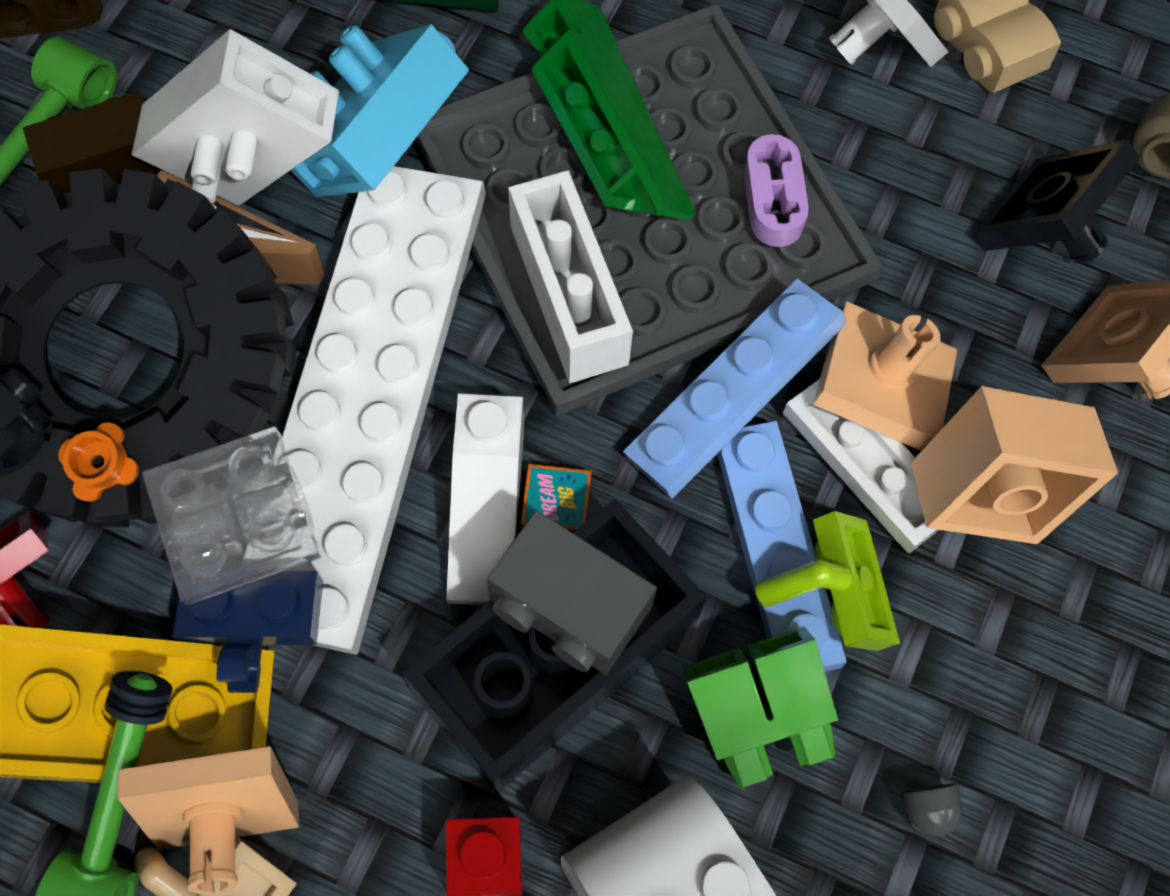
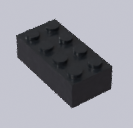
M615 498L576 529L573 534L657 587L651 610L607 675H604L592 666L588 672H582L567 664L551 649L554 644L553 640L532 626L527 633L521 632L497 616L492 610L495 604L493 600L487 602L402 672L411 693L496 795L700 617L707 596Z

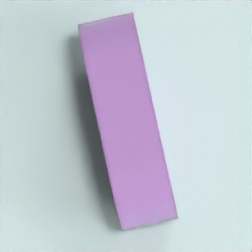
M769 134L761 136L753 141L749 147L744 166L750 226L753 234L761 242L769 246L784 247L791 245L799 239L808 217L809 206L801 155L798 147L790 139L782 135ZM764 159H774L775 166L781 168L778 180H771L770 167L768 163L763 162ZM773 201H780L781 214L783 217L789 218L788 223H778L776 216L770 214Z

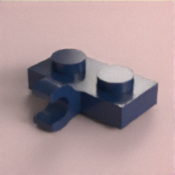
M317 571L183 572L173 638L181 642L223 645L217 662V681L228 682L227 691L229 693H257L261 674L262 646L317 645L323 579Z

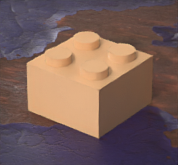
M984 386L977 390L911 462L927 528L1031 544L1041 542L1118 474L1095 407Z

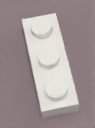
M819 380L790 400L786 404L783 414L908 554L938 531V529L927 528L911 467V462L915 457L901 442L813 405Z

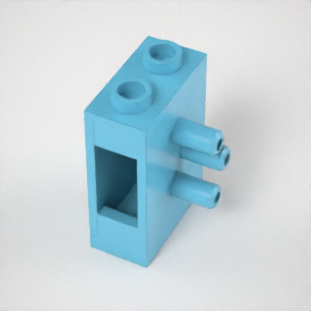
M432 24L375 41H370L357 25H351L340 35L342 46L335 49L329 56V63L342 76L333 86L339 90L331 143L290 170L316 197L375 190L468 73L469 69L456 54V49L451 40L443 33L437 31ZM313 71L309 73L315 76L316 78L324 81L325 83L329 84V82L318 71Z

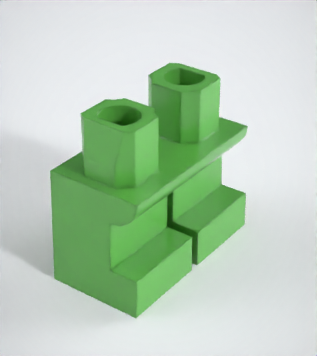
M804 626L746 645L767 703L766 708L762 706L748 661L740 648L682 667L716 759L724 758L726 766L739 787L743 788L765 781L773 775L764 745L787 737L790 739L796 760L800 766H810L835 756L830 723L838 721L816 640Z

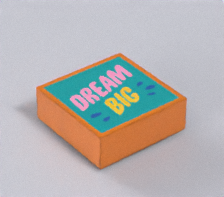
M528 464L520 523L521 531L536 510L572 533L584 524L587 519L592 471Z

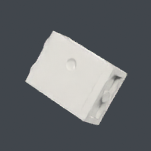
M229 29L142 104L132 155L192 183L191 189L205 195L211 204L215 202L217 195L239 206L331 143L339 90Z

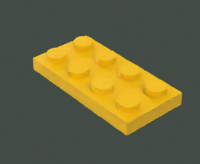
M0 624V777L101 783L117 721L116 718L106 712L104 706L112 676L122 671L151 673L167 680L173 688L165 719L159 723L147 725L136 767L266 747L275 650L262 649L260 683L257 693H229L227 691L228 682H218L216 679L218 657L223 645Z

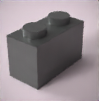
M537 510L487 578L489 596L495 602L492 610L503 621L524 633H527L532 626L554 641L551 649L567 664L582 672H588L592 666L604 675L608 674L651 610L657 590L656 586Z

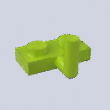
M837 511L814 519L813 523L818 539L815 545L817 560L756 584L757 598L764 607L776 605L819 588L831 590L834 601L831 607V617L837 632L844 640L845 647L879 651L900 644L869 526L865 519Z

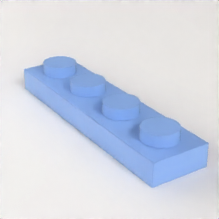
M797 278L623 451L628 461L669 498L673 499L846 325L844 312Z
M777 421L743 427L717 453L766 638L804 626L816 640L824 671L840 669L847 661L839 633L832 621L831 606L826 589L819 588L770 607H764L757 598L755 587L758 582L815 561L817 558Z

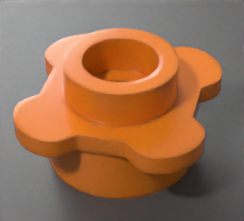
M102 423L97 427L96 431L82 432L72 439L66 440L59 449V460L63 464L67 476L74 481L72 490L74 495L80 500L94 502L100 498L104 490L117 484L130 485L138 476V463L128 458L122 444L125 433L116 424ZM102 456L104 458L103 466L95 468L93 465L94 459Z

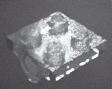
M275 426L142 472L181 602L186 605L200 602L321 558L312 531L314 525L305 494L290 464L281 434Z

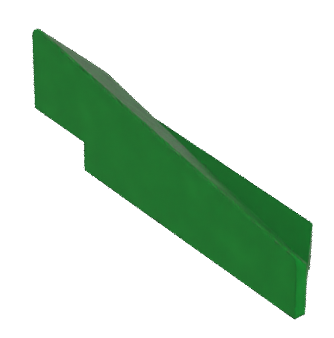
M550 0L522 30L527 39L542 56L531 70L604 206L685 221L691 219L696 215V212L603 12L598 6L584 0Z

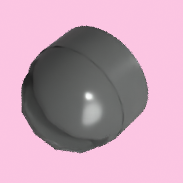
M957 783L932 785L902 792L905 811L911 824L925 835L945 836L953 832L962 819V802Z

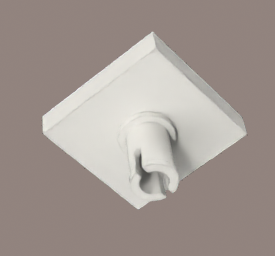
M866 0L868 4L835 34L829 37L830 41L851 65L889 29L893 32L899 29L930 67L948 53L934 32L907 0Z

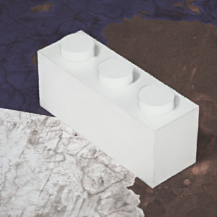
M569 170L508 187L511 230L569 384L628 366L633 330Z

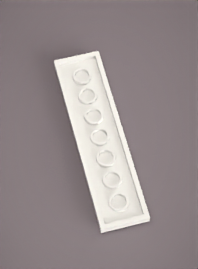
M393 166L375 190L358 193L240 571H317L323 579L317 645L313 646L358 655L484 204L486 190L483 181Z

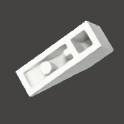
M458 394L452 457L447 604L485 605L491 599L487 578L517 538L524 440L523 397Z

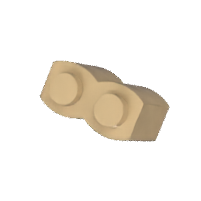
M938 0L934 12V24L939 36L943 40L949 41L955 49L964 54V65L970 77L979 81L982 86L992 93L1049 69L1061 44L1051 21L1038 7L1030 4L1029 0Z

